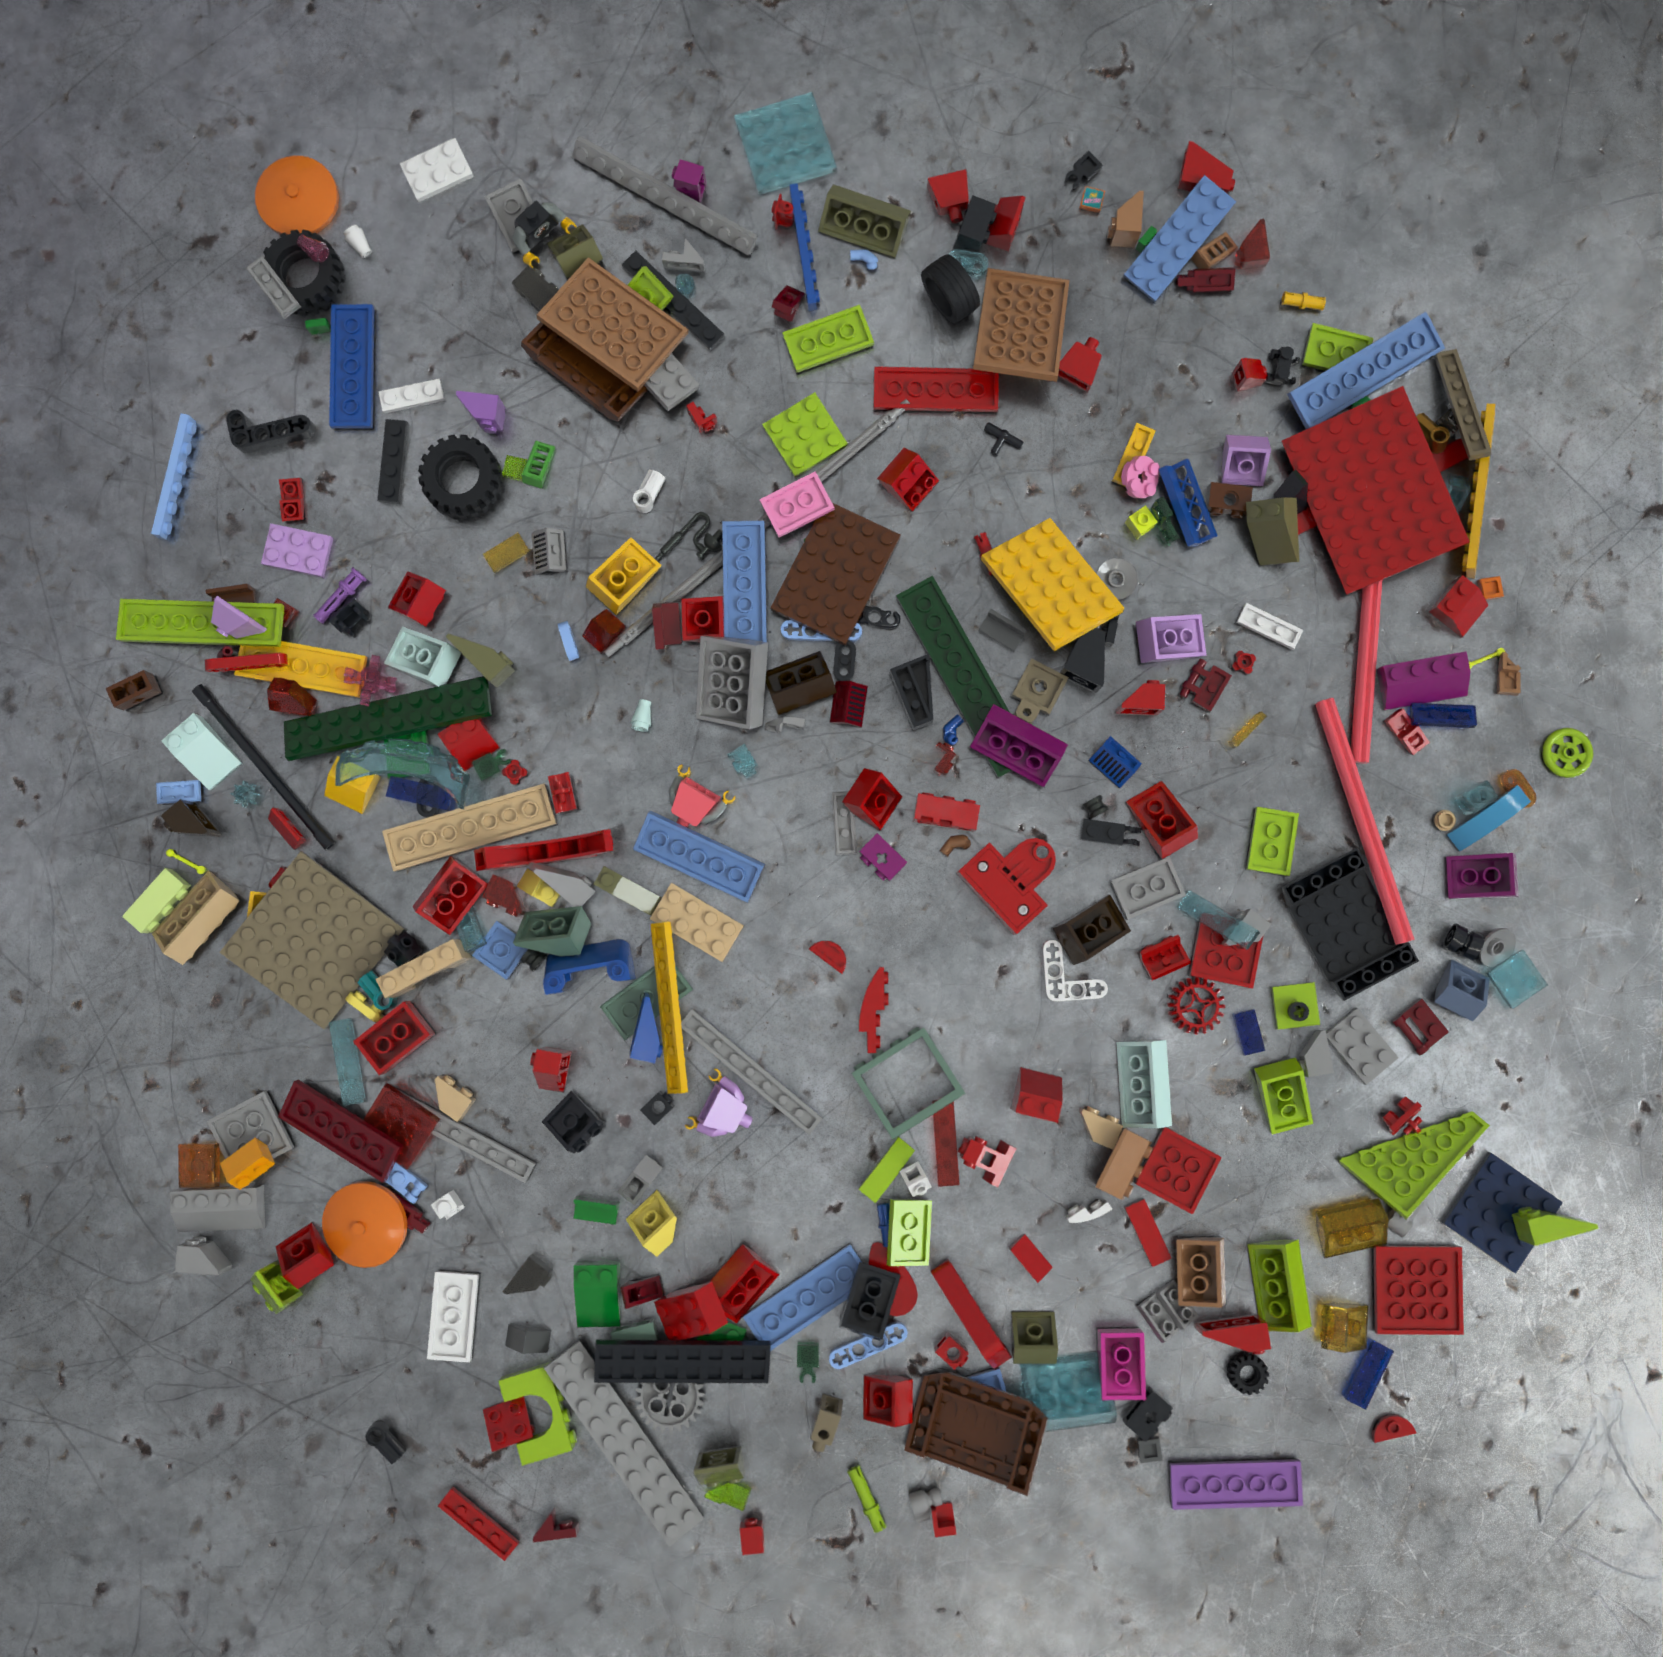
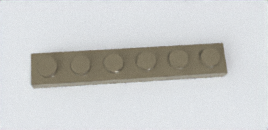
M1453 349L1435 354V361L1468 460L1489 457L1492 451L1458 351Z

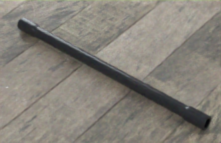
M202 684L196 686L192 693L211 712L311 831L324 850L330 849L335 844V841L320 827L219 707Z

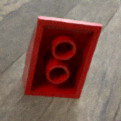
M1163 781L1126 801L1148 841L1162 859L1198 839V826Z
M1259 1315L1194 1323V1328L1202 1336L1252 1352V1354H1263L1265 1350L1271 1349L1268 1324Z

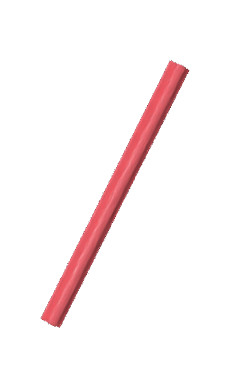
M1383 580L1362 588L1351 751L1355 763L1367 764L1370 759Z
M1334 698L1319 701L1315 705L1395 945L1415 940Z

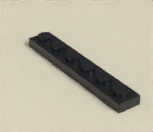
M636 250L621 264L622 268L632 277L638 273L642 266H646L674 296L665 308L710 351L725 337L724 333Z

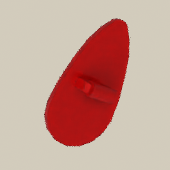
M874 1242L869 1253V1265L901 1275L890 1315L896 1317L905 1315L913 1309L917 1302L918 1293L916 1285L905 1266L887 1265L888 1247H884L881 1242Z

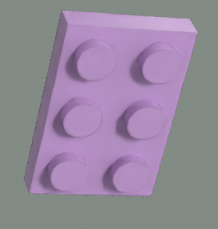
M270 523L261 564L324 578L333 537Z

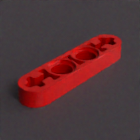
M285 653L212 658L205 660V671L225 672L283 667L288 665V658Z

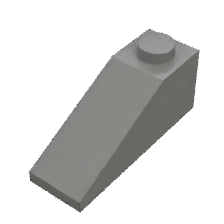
M532 862L528 865L538 877L573 907L583 906L595 893L591 887L593 883L585 875L580 877L575 872Z

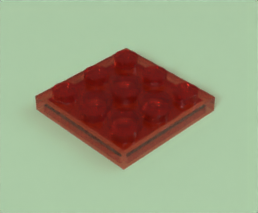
M387 1083L363 1120L403 1144L396 1162L408 1170L437 1126L440 1118Z

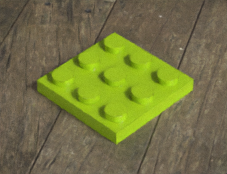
M815 392L762 424L795 478L848 445Z

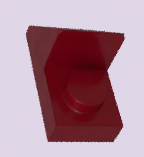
M786 285L773 300L771 307L775 308L774 314L792 322L805 293Z
M659 1275L639 1281H628L620 1287L625 1309L663 1297Z
M553 1508L533 1536V1543L577 1537L579 1522L564 1520L557 1524L556 1511Z

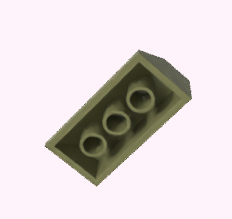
M833 184L827 193L818 232L896 258L911 210Z

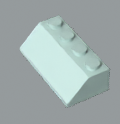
M1167 1041L1116 1042L1121 1123L1123 1128L1157 1129L1172 1126Z

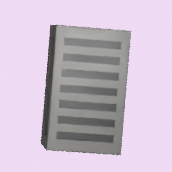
M546 527L533 532L534 574L546 571H566L563 530Z

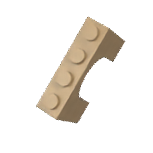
M452 939L376 978V981L385 998H397L415 989V984L442 970L455 968L473 958L464 940Z

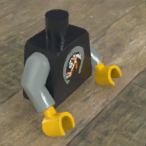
M536 200L515 219V231L512 238L520 253L524 255L523 262L533 268L531 265L532 260L537 263L540 260L529 251L559 224L558 222H561V227L568 234H571L568 231L570 225H573L575 228L577 227L569 217L565 218L566 215L552 202L540 204Z

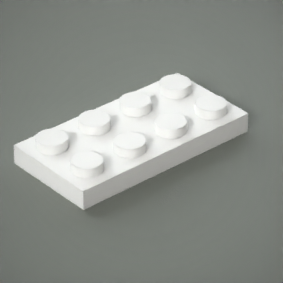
M435 1271L427 1359L469 1363L472 1361L479 1274Z

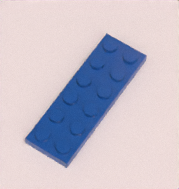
M373 304L331 305L329 426L331 428H373L374 306Z

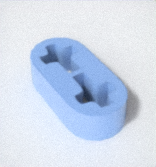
M569 622L558 623V629L569 661L580 658Z

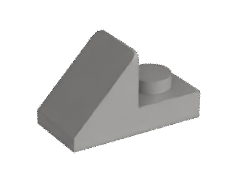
M685 239L683 254L677 251L663 252L662 262L664 268L705 272L704 260L687 239Z

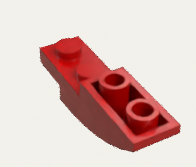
M879 967L871 979L860 1011L859 1032H867V1053H876V1048H880V1036H876V1027H880V1014H876V1010H884V1006H888L889 1003L888 993H884V984H888V971H884V967Z

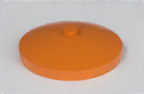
M288 156L275 161L261 174L255 189V204L259 215L267 226L279 235L284 232L287 235L291 234V230H298L299 233H302V230H308L311 234L321 232L334 218L339 203L337 184L330 172L320 162L305 156Z
M359 1181L344 1186L329 1199L323 1212L322 1230L329 1248L339 1259L352 1266L370 1268L385 1263L400 1250L406 1238L407 1217L401 1202L388 1188L374 1182Z

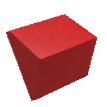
M723 596L681 599L683 641L700 642L701 636L724 637Z

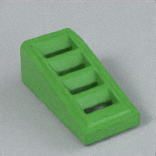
M535 440L522 473L523 483L538 488L543 487L555 446ZM539 450V451H542V452H546V453H548V454H547V456H546V455L537 453V451ZM535 458H536V459H539V460H543V461H545V462L543 463V462L537 461V460H535ZM532 466L537 467V468H540V469H542V470L540 471V470L534 469V468H532Z

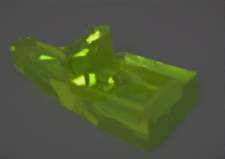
M726 1483L706 1493L704 1497L718 1504L725 1503L744 1511L752 1488L740 1483Z

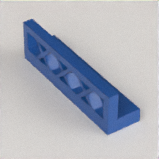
M1185 459L1172 466L1160 468L1161 477L1187 546H1198L1217 537L1218 535L1189 459ZM1185 466L1187 471L1184 480L1180 479L1176 472V469ZM1187 485L1193 487L1194 494L1192 499L1185 496L1184 492ZM1194 504L1201 508L1202 512L1199 519L1193 517L1192 509ZM1201 524L1206 525L1210 532L1209 535L1201 538L1199 533Z

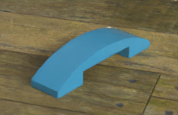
M1516 785L1500 796L1494 803L1446 835L1460 852L1502 825L1531 801L1520 786Z

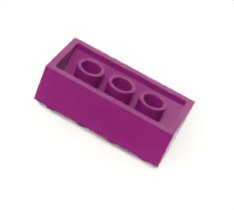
M1467 651L1384 665L1376 669L1384 710L1468 696L1471 671Z
M995 704L991 707L970 745L972 749L1042 787H1045L1068 746L1065 742Z

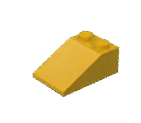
M630 537L588 577L586 588L617 615L631 602L662 565Z

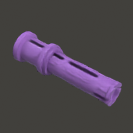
M352 567L350 574L344 580L339 581L337 590L313 616L324 624L330 614L349 595H354L355 589L363 581L365 582L367 578L356 568Z

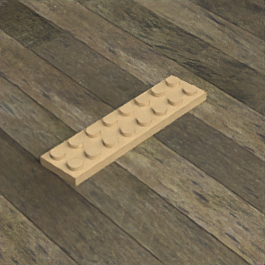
M544 783L383 830L382 833L392 869L396 872L556 825L557 822L547 787Z

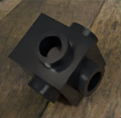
M405 931L399 936L395 934L387 941L389 945L384 953L397 967H400L417 958L423 949Z

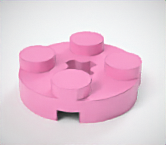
M1135 456L1130 462H1127L1123 467L1121 476L1122 484L1126 485L1128 490L1126 493L1133 498L1153 496L1159 480V464L1154 463L1147 456ZM1139 474H1142V480L1138 478Z

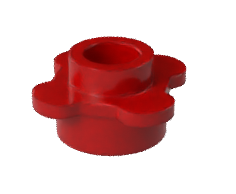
M1238 651L1235 654L1236 661L1232 664V668L1235 671L1241 670L1245 674H1250L1253 671L1252 666L1256 661L1255 655Z
M512 760L511 764L503 768L502 774L510 779L511 784L516 785L522 777L527 775V769L522 768L518 760Z

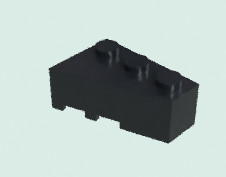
M929 654L891 668L889 672L913 731L931 724L934 720Z

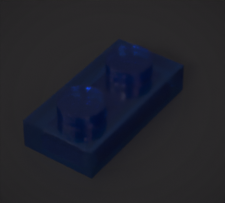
M1255 1009L1232 1014L1243 1056L1265 1051Z

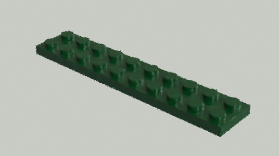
M933 575L896 595L899 604L926 652L929 654L930 659L974 737L977 735L993 704L1009 712ZM986 756L997 778L1012 771Z
M482 676L284 721L285 758L288 761H293L492 716L489 682Z

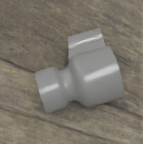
M938 1487L931 1489L928 1493L919 1490L908 1494L917 1523L930 1520V1507L932 1505L935 1507L943 1505Z

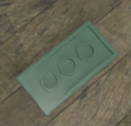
M675 965L680 1000L690 993L693 988ZM655 966L600 1006L624 1040H627L634 1034L644 992L649 993L654 1019L660 1015Z

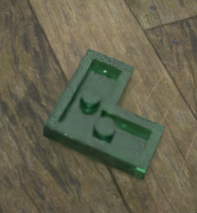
M1162 496L1155 500L1149 510L1158 521L1157 526L1160 530L1159 535L1162 541L1167 542L1171 546L1180 537L1170 521L1173 513Z

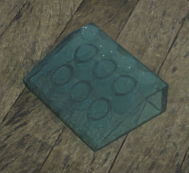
M1098 1352L1058 1357L1056 1364H1020L1024 1398L1031 1400L1049 1418L1046 1432L1116 1423L1117 1411L1115 1401L1102 1400Z

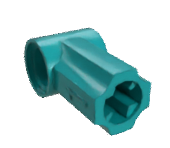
M372 970L364 974L357 983L373 1000L375 1007L381 1010L393 1009L397 1005V998H389L388 1005L384 1006L381 1002L384 995L376 981L378 976Z

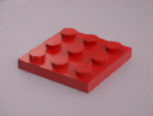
M1201 913L1189 976L1253 989L1263 937L1259 942L1224 946L1221 944L1224 940L1222 937L1224 932L1229 927L1233 928L1237 921Z
M1163 1127L1153 1145L1149 1158L1146 1159L1139 1178H1136L1134 1183L1193 1215L1222 1157Z

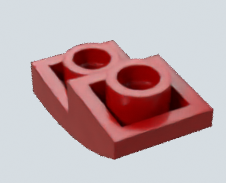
M302 478L279 479L281 493L279 503L282 521L304 520Z

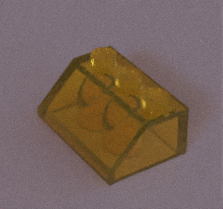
M1379 1198L1367 1199L1359 1203L1345 1204L1341 1207L1323 1209L1316 1212V1228L1324 1258L1373 1248L1375 1245L1387 1244L1388 1216Z

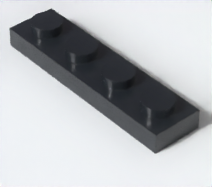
M385 420L377 498L382 503L400 504L408 422L404 420Z

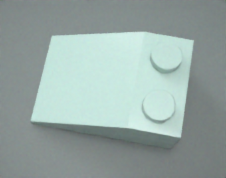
M402 626L384 664L427 684L439 687L447 684L461 652L447 642Z
M195 713L190 715L161 740L168 750L208 790H212L242 764L206 720Z

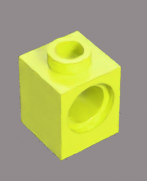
M1146 505L1129 516L1125 522L1136 539L1152 530L1158 523Z

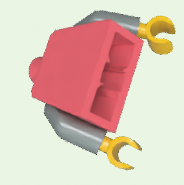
M683 764L678 766L679 775L675 776L669 788L671 812L679 817L676 823L687 828L689 824L695 827L700 823L707 824L717 819L727 808V804L734 802L735 796L730 801L725 798L729 791L724 792L721 801L719 795L688 778L691 775L690 767L686 773H681Z

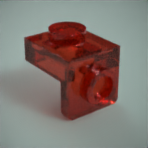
M938 742L936 748L945 754L933 771L939 776L943 772L947 774L954 765L951 763L956 755L953 752L954 748L946 742L943 744Z

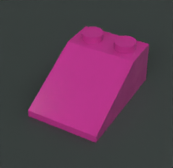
M1140 1328L1097 1329L1102 1400H1146L1144 1332Z

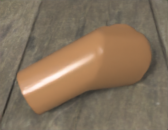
M966 835L951 836L939 851L948 857L954 848L968 849L971 841Z

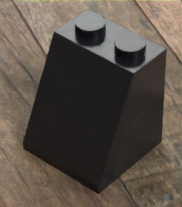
M1100 626L1076 639L1060 671L1061 674L1069 677L1068 680L1095 693L1104 685L1105 632L1101 630L1102 627Z

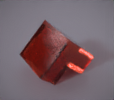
M605 609L591 619L582 637L602 653L610 646L613 639L622 633L626 625L609 610Z

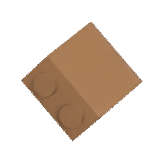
M1144 191L1137 192L1117 210L1115 217L1111 218L1107 231V238L1111 239L1110 246L1135 248L1142 230Z

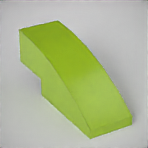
M898 1137L858 1187L859 1190L876 1203L915 1150Z

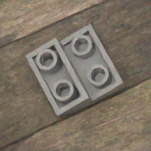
M1174 1280L1161 1287L1137 1306L1161 1343L1167 1342L1180 1329H1185L1199 1316L1192 1306H1178V1285Z

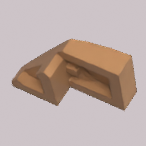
M1502 652L1498 666L1497 694L1518 696L1521 693V673L1519 670L1522 668L1519 665H1515L1507 657L1508 654L1506 652Z

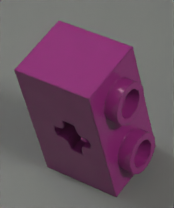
M680 159L678 166H674L672 171L673 186L679 192L701 203L707 184L704 166Z
M878 833L859 851L862 855L860 859L867 866L872 864L877 869L875 874L883 881L885 879L890 881L908 863ZM878 854L881 856L885 854L887 856L885 859L887 861L886 864L883 862L877 863Z

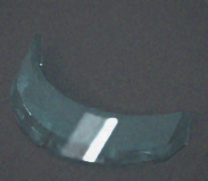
M389 739L388 742L376 743L375 740L368 741L362 747L349 751V749L344 751L336 765V786H341L351 780L368 775L402 774L417 777L439 786L456 801L460 809L465 807L470 782L469 773L464 771L454 756H447L440 752V748L427 743L414 742L408 739Z

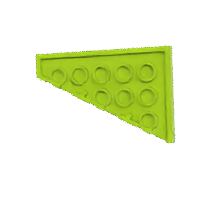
M1471 1111L1457 1118H1451L1446 1122L1423 1128L1419 1134L1409 1133L1401 1138L1381 1143L1348 1157H1342L1339 1163L1407 1220L1490 1125Z

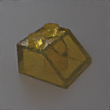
M1349 1303L1323 1304L1321 1311V1348L1342 1353L1367 1349L1368 1305Z

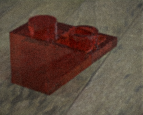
M492 874L482 898L487 899L486 904L498 908L499 905L507 908L505 912L515 917L518 914L524 915L526 910L516 884Z

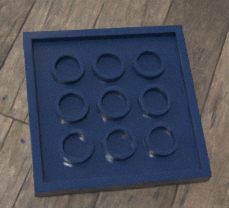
M1488 1152L1441 1223L1516 1274L1534 1245L1519 1240L1512 1214L1519 1213L1518 1210L1524 1207H1532V1209L1556 1214L1563 1202L1496 1155Z

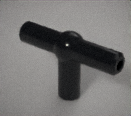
M987 422L985 430L998 436L991 450L993 454H999L1005 441L1017 448L1022 447L1024 443L1022 440L1011 435L1007 430H1002Z

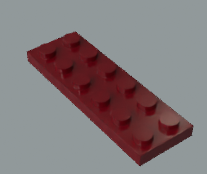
M299 1079L293 1082L278 1116L382 1183L387 1181L403 1147V1144Z

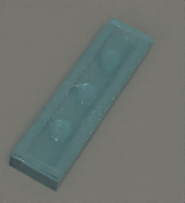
M1190 890L1178 906L1182 912L1246 950L1250 948L1260 934L1257 929Z
M352 1018L329 1022L343 1106L366 1102L357 1047L353 1042L355 1035Z

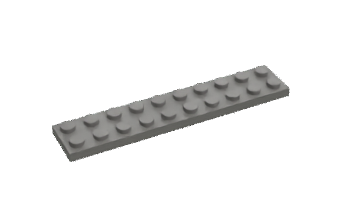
M580 1341L576 1342L544 1367L547 1374L669 1547L704 1519L610 1383H594L595 1362Z

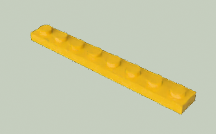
M671 922L653 923L650 925L668 1094H682L688 1092Z

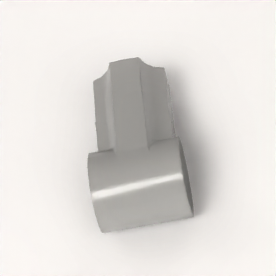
M1423 1201L1407 1220L1392 1209L1385 1216L1383 1224L1400 1237H1404L1413 1226L1412 1221L1425 1202Z

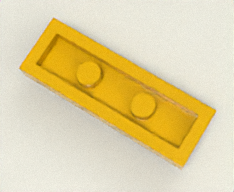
M1139 423L1135 424L1113 477V482L1126 487V485L1122 484L1121 480L1124 465L1135 456L1146 455L1156 430Z

